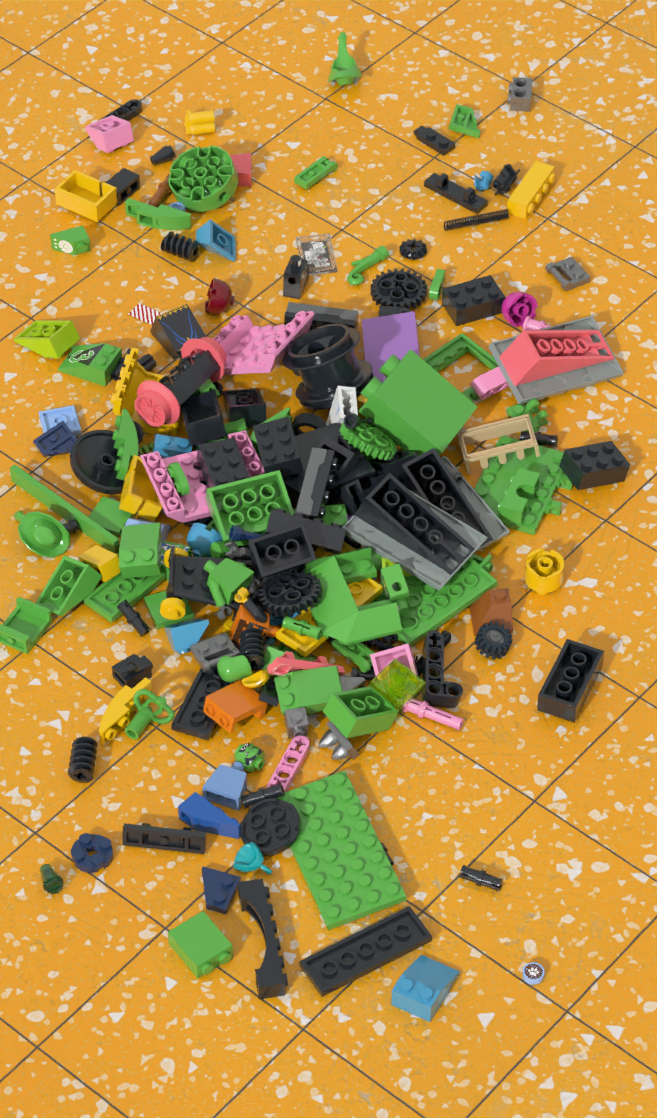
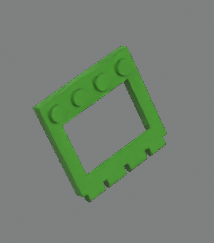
M463 333L423 359L434 370L439 372L469 352L491 370L499 367L492 355ZM472 387L462 392L472 402L479 399V396Z

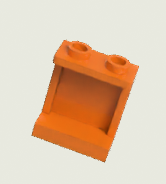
M238 680L206 696L203 712L231 733L234 731L237 722L251 715L258 719L263 718L268 703L258 700L259 694L252 688L244 686L242 680Z

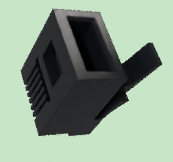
M132 654L112 666V676L122 687L127 685L132 689L145 677L147 679L152 677L151 670L153 669V664L145 655L139 658L138 655Z

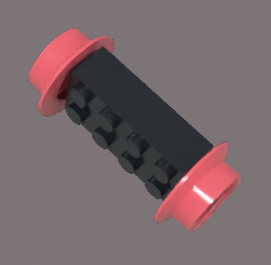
M209 337L187 340L182 346L181 353L183 359L179 361V366L173 367L169 371L170 374L162 377L159 382L148 380L139 385L135 400V410L145 423L154 427H159L163 424H174L180 417V405L206 380L210 379L211 382H217L223 377L227 357L223 347L217 341Z

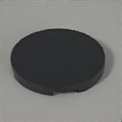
M268 798L255 803L249 808L250 811L245 815L243 821L240 822V837L244 845L254 842L259 847L263 856L276 855L288 849L296 841L301 830V818L296 808L291 803L278 800V798Z

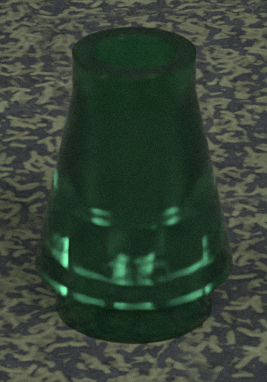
M50 864L41 866L40 873L44 890L50 894L60 892L63 888L62 877Z

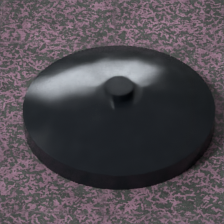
M93 430L81 435L75 441L70 452V465L75 476L85 486L94 491L104 494H121L125 481L117 479V471L114 470L116 461L120 456H117L118 449L114 448L115 440H112L113 431Z

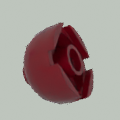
M212 279L207 293L208 301L205 302V312L221 314L227 311L229 306H233L235 296L232 295V289L228 283L219 279Z

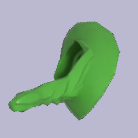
M341 32L338 36V57L333 61L328 77V83L335 80L339 86L351 85L354 82V78L362 77L361 70L347 51V35L345 32Z
M17 511L14 514L16 521H20L18 526L20 539L28 549L40 556L50 558L63 555L70 545L69 533L62 523L54 517L38 511L27 514Z

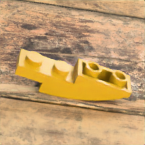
M145 677L132 689L125 685L112 699L100 723V744H106L119 731L128 726L131 721L130 713L137 709L133 701L134 694L140 689H147L152 692V683L149 679ZM141 695L139 698L140 703H143L150 697Z

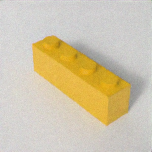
M535 161L508 199V214L523 219L532 214L535 205L540 203L542 195L547 193L549 185L555 181L554 166Z

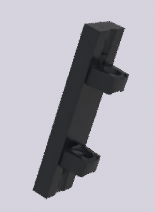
M433 173L424 181V187L476 214L488 206V200L478 196L475 193V189L471 187L465 189L449 180L448 175L442 173V175Z
M124 823L122 845L205 854L206 832L192 831V828L186 827L181 830L154 827L149 823H143L142 825Z

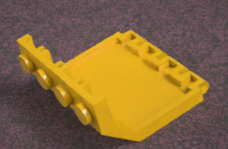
M131 348L130 354L125 356L124 365L126 366L122 367L120 371L121 380H117L115 390L117 392L112 394L111 404H113V413L116 416L121 415L122 410L127 409L132 420L141 425L143 432L176 436L183 415L181 405L180 417L177 422L171 425L163 424L159 427H154L145 423L137 414L135 400L139 385L148 380L159 382L164 375L147 372L137 362L139 349Z

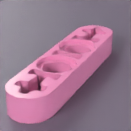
M300 735L292 739L267 784V788L281 783L284 791H288L309 752V740L307 737ZM289 758H296L298 760L296 763L287 762ZM285 772L288 773L290 776L287 778H281L279 777V774Z

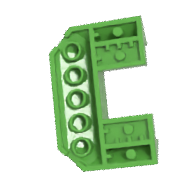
M371 547L316 558L315 561L304 567L303 570H305L306 574L311 572L312 576L316 575L321 583L322 598H319V603H314V608L309 607L317 627L323 629L322 636L325 638L332 637L339 640V643L343 645H350L402 632L397 602L391 603L390 599L357 607L347 584L377 577V570L371 559Z

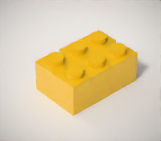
M74 170L66 177V181L63 180L55 188L57 205L96 222L117 204L116 187L105 182L102 183L101 187L100 180L77 170Z
M134 455L125 475L119 509L132 514L137 512L139 513L138 516L154 522L162 509V504L141 458Z

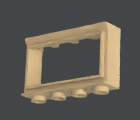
M529 414L461 430L457 433L467 474H471L470 462L480 460L481 467L485 469L488 467L487 458L498 456L499 463L505 464L507 462L505 454L516 451L517 458L522 460L525 457L523 449L534 447L536 457L540 456ZM525 430L529 431L531 437L528 440L467 454L465 446Z

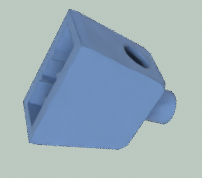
M234 762L231 767L220 765L203 785V796L210 802L239 811L243 802L242 795H245L247 788V774L243 772L244 765L240 762Z

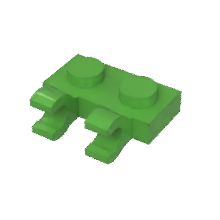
M537 399L530 400L527 405L516 404L506 408V414L509 418L529 414L534 433L540 431V426L548 423V420L545 418L548 417V414L545 410H539L537 406L540 403Z

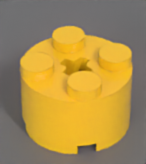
M537 549L531 552L527 557L525 565L526 584L539 595H546L548 592L557 590L563 584V557L554 550L548 552L544 551V549Z

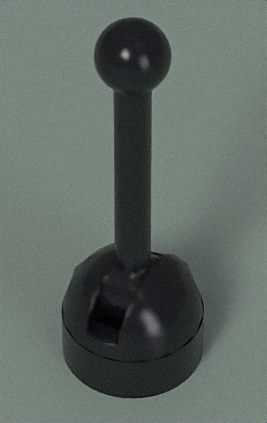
M349 413L344 417V424L347 428H356L360 423H367L369 425L373 423L371 417L360 419L355 413Z

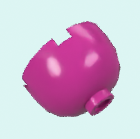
M521 291L513 292L504 299L502 314L510 325L523 327L527 316L535 319V310L538 308L536 299L528 293Z

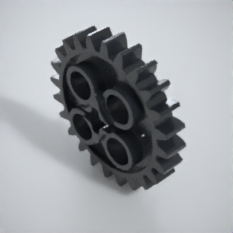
M395 268L394 272L388 269V273L381 272V276L376 275V279L372 280L370 295L372 296V301H376V305L381 304V306L404 307L408 309L412 307L417 309V305L421 306L422 301L425 302L427 284H425V280H422L421 275L417 276V272L411 274L410 269L407 272H404V268L400 271Z
M288 570L285 575L280 572L279 577L273 575V580L267 579V584H262L263 589H259L260 594H258L261 607L264 608L265 612L268 611L269 615L275 613L276 617L280 614L286 617L287 614H290L293 617L296 612L301 615L302 610L308 612V607L314 608V603H319V598H322L321 593L323 591L320 580L317 579L316 575L312 576L311 572L306 574L305 570L301 573H298V570H295L294 573Z

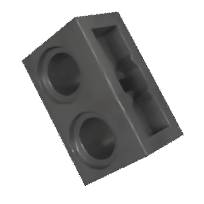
M513 77L512 84H509L510 94H508V104H511L510 111L530 112L533 78Z

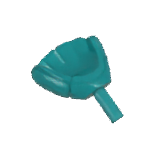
M254 842L246 843L237 852L233 864L236 870L251 872L260 868L268 875H271L273 872L263 864L264 857Z

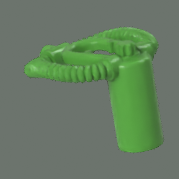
M147 689L138 690L133 698L138 712L125 728V733L131 739L136 740L150 721L158 724L171 722L174 719L175 713L166 704V698L157 696ZM141 695L150 697L144 704L140 703L139 698ZM151 702L157 704L159 707V709L157 708L155 712H152L153 710L149 706ZM164 709L169 714L166 718L156 717Z

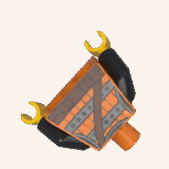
M240 588L234 598L236 602H243L244 604H240L234 622L228 619L223 624V633L230 634V640L233 644L240 643V633L247 628H257L264 639L266 636L276 638V632L279 630V627L269 625L270 615L258 608L251 599H247L249 592L246 588Z

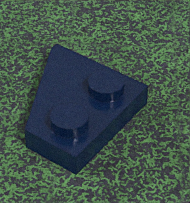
M61 421L34 439L33 444L43 457L69 454L77 438L66 423Z
M203 866L202 877L206 909L226 915L238 890V882H241V877Z

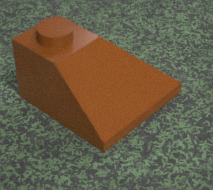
M508 588L488 590L469 606L474 636L477 635L479 628L484 623L488 625L491 621L493 625L495 622H499L498 626L505 625L504 629L508 628L510 630L509 633H513L512 607Z

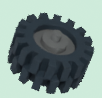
M491 621L488 625L484 623L479 628L474 643L477 645V650L481 649V655L486 654V658L491 656V659L495 660L497 656L498 659H501L502 656L504 657L508 653L512 644V633H509L510 630L508 628L504 629L505 625L498 626L499 622H495L493 625Z

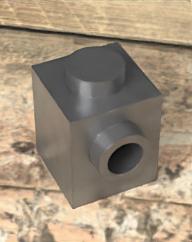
M305 707L285 710L284 723L288 739L300 735L308 736L309 724Z

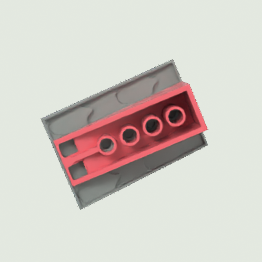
M593 316L540 330H523L518 336L491 342L488 346L519 405L528 403L532 399L542 400L545 397L563 394L566 391L609 381L620 377L624 373Z

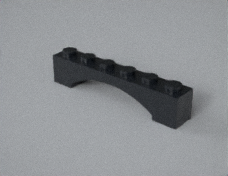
M263 878L238 882L241 911L248 912L256 921L262 931L266 944L260 969H255L259 1000L285 996V987L288 986V979L286 973L282 974V969L285 967L283 956L278 954V951H281L280 940L275 938L274 935L277 933L276 921H271V916H274L272 903L268 904L267 899H270L269 887H264Z

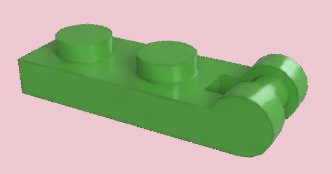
M323 156L296 175L294 183L307 190L330 172H335L338 164L334 161H329V158Z
M337 639L332 641V648L359 666L363 673L373 667L370 654L375 652L362 643L343 645Z

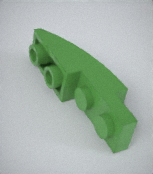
M127 198L125 201L126 215L137 218V224L164 230H185L192 227L190 213L163 204L157 208L131 198Z
M123 409L121 415L116 416L114 425L117 426V429L114 430L112 440H115L114 448L118 449L117 456H120L116 461L114 470L117 471L116 478L124 480L134 455L138 456L137 432L127 409Z

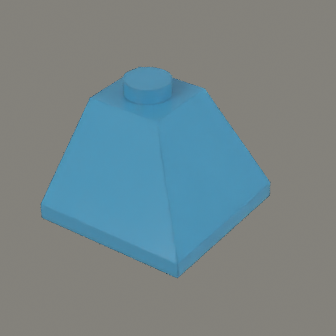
M211 219L196 230V241H198L199 246L234 262L236 260L235 236Z
M198 618L165 626V632L172 651H178L179 654L190 652V646L199 641L209 625V620Z

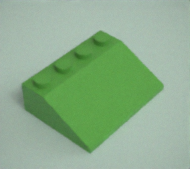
M280 470L207 488L205 499L223 542L229 541V531L232 525L241 526L245 531L252 533L265 531L269 513L271 510H275V508L286 510L287 514L294 515Z

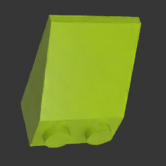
M35 320L13 340L46 358L58 359L64 355L66 350L74 347L80 337L72 320Z

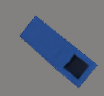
M194 792L178 806L179 819L193 830L235 839L241 838L239 822L226 815L220 807H215L205 796H200Z

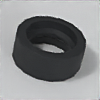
M301 413L294 418L292 429L294 436L305 433L299 429L301 426L318 429L327 425L321 417L315 414Z

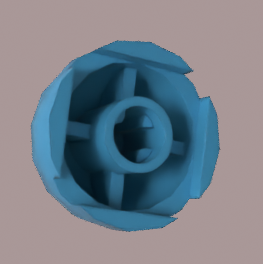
M193 523L187 534V544L191 547L192 555L195 557H212L210 545L213 542L222 541L220 533L214 529L211 531L205 529L206 525Z

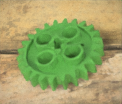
M344 422L340 427L339 431L344 436L343 439L348 440V444H353L354 448L360 450V452H365L368 456L370 454L373 458L378 457L380 460L383 458L387 461V459L391 460L397 451L393 440L389 439L388 435H384L383 431H380L377 427L360 423L356 428H347Z

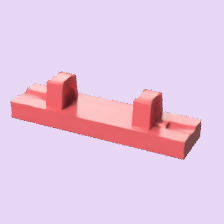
M286 651L285 654L277 657L269 664L267 670L268 674L282 676L292 671L335 665L328 664L326 657L319 656L314 662L297 660L293 652ZM336 665L341 677L345 673L344 667Z

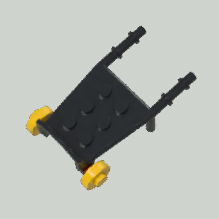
M171 546L170 549L165 551L163 562L169 568L170 573L166 591L167 599L163 600L160 604V614L169 620H178L184 617L186 604L182 599L217 606L207 585L209 573L204 570V566L209 560L218 565L225 558L190 557L187 551L175 548V546ZM229 558L236 562L245 563L247 567L254 568L251 560ZM235 599L229 605L225 604V606L234 610L233 622L240 604L243 605V602H236ZM259 604L256 605L263 612H265L263 607L259 606Z

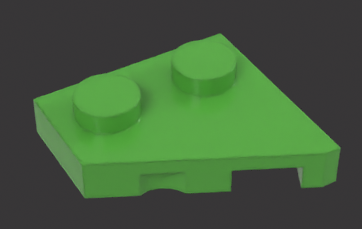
M456 104L448 129L479 138L481 131L477 128V120L474 117L473 109Z

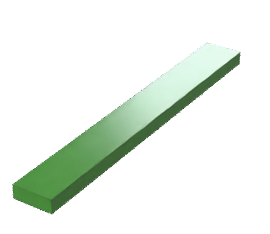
M14 464L10 467L12 482L66 521L74 519L80 531L108 551L116 554L119 553V538Z

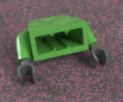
M225 558L218 565L209 560L204 566V570L209 573L207 585L217 607H220L217 611V616L221 620L231 615V608L225 606V604L229 605L235 599L234 597L240 588L244 587L249 593H254L257 590L256 588L260 586V581L257 579L253 580L254 572L248 569L245 563Z

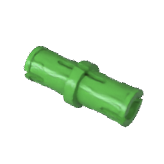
M286 616L282 623L283 628L296 631L301 636L307 635L320 640L323 634L321 627L308 624L306 620L300 621Z

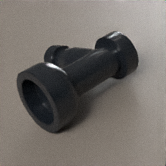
M352 667L351 677H363L365 680L378 683L373 667L365 673L360 672L357 667Z

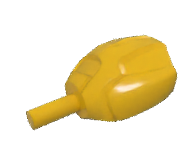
M263 669L243 678L242 683L249 688H258L264 685L269 677L274 676V674H268V670Z

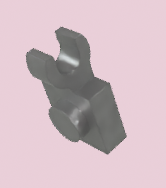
M233 541L225 544L230 549L226 553L227 557L251 560L248 548H238L237 544Z

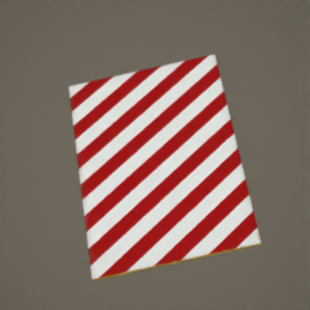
M139 303L128 315L153 325L155 317L162 313Z

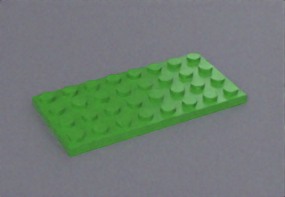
M345 770L285 792L284 796L277 797L278 800L291 803L300 815L301 830L296 841L290 846V849L327 930L407 901L406 894Z

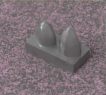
M329 721L326 724L329 730L322 736L318 747L326 748L338 743L333 750L332 759H343L350 755L354 760L360 754L348 738L342 735L341 731Z

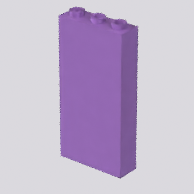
M415 311L362 319L365 361L372 365L374 376L381 382L385 379V376L379 369L392 354L401 360L411 349L420 357Z

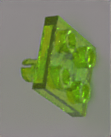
M393 659L370 682L369 686L401 710L425 686L426 682L398 660Z

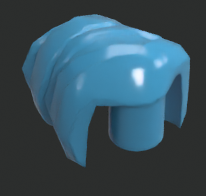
M482 171L480 173L482 178H479L477 175L474 176V185L478 191L487 190L494 178L490 172Z

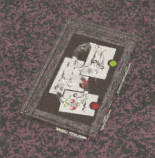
M330 234L296 237L298 255L301 259L308 261L309 275L337 273V264Z

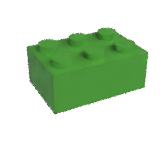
M375 685L332 693L323 710L324 714L346 738L389 730L399 712Z

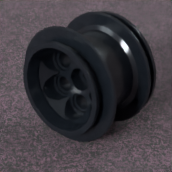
M344 324L324 325L300 335L288 346L282 362L286 368L298 370L302 382L298 385L295 395L304 408L311 410L331 408L337 386L356 387V397H358L365 386L374 377L372 365L367 361L357 360L353 350L360 340L359 331L349 328Z

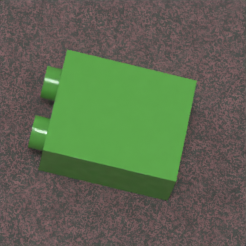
M410 349L401 360L392 354L379 369L385 376L382 382L374 376L365 386L361 394L368 400L359 409V412L366 418L371 417L373 424L383 431L385 435H388L404 451L415 452L419 456L434 448L438 455H440L473 414L477 406Z

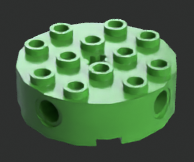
M209 145V147L204 148L198 146L182 153L173 162L168 179L171 191L178 202L182 203L189 211L205 212L218 209L233 196L238 185V172L231 157L225 150L217 146Z

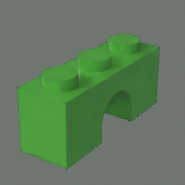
M518 468L516 474L512 475L510 487H506L504 499L500 500L498 504L501 520L519 525L522 524L528 508V499L523 497L534 499L536 491L540 487V473Z

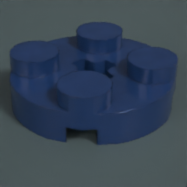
M81 834L71 848V857L75 866L87 873L98 872V869L102 867L104 869L107 868L113 860L111 840L97 834ZM90 851H95L97 853L93 854L92 856H89Z

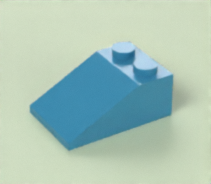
M420 955L402 973L392 989L391 1005L431 1022L459 976L460 971Z

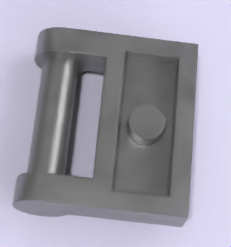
M572 257L557 263L550 262L545 267V270L558 280L564 291L572 290L590 282V276Z
M226 632L190 646L191 653L204 673L216 667L218 660L222 656L236 657L240 655L238 648L234 646Z

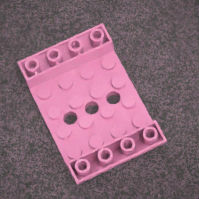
M300 311L290 323L279 326H253L248 315L232 317L230 322L220 330L221 332L212 338L223 347L226 353L227 361L224 365V375L270 373L283 359L291 342L309 330L315 315L314 312Z
M246 430L228 434V439L235 438L249 476L254 477L265 474L263 465ZM158 451L140 456L166 516L182 523L211 516L205 499L208 487L200 483L205 481L202 472L194 469V467L199 466L196 459L197 451L164 459L161 458ZM178 462L189 483V495L180 496L177 493L167 471L170 463Z

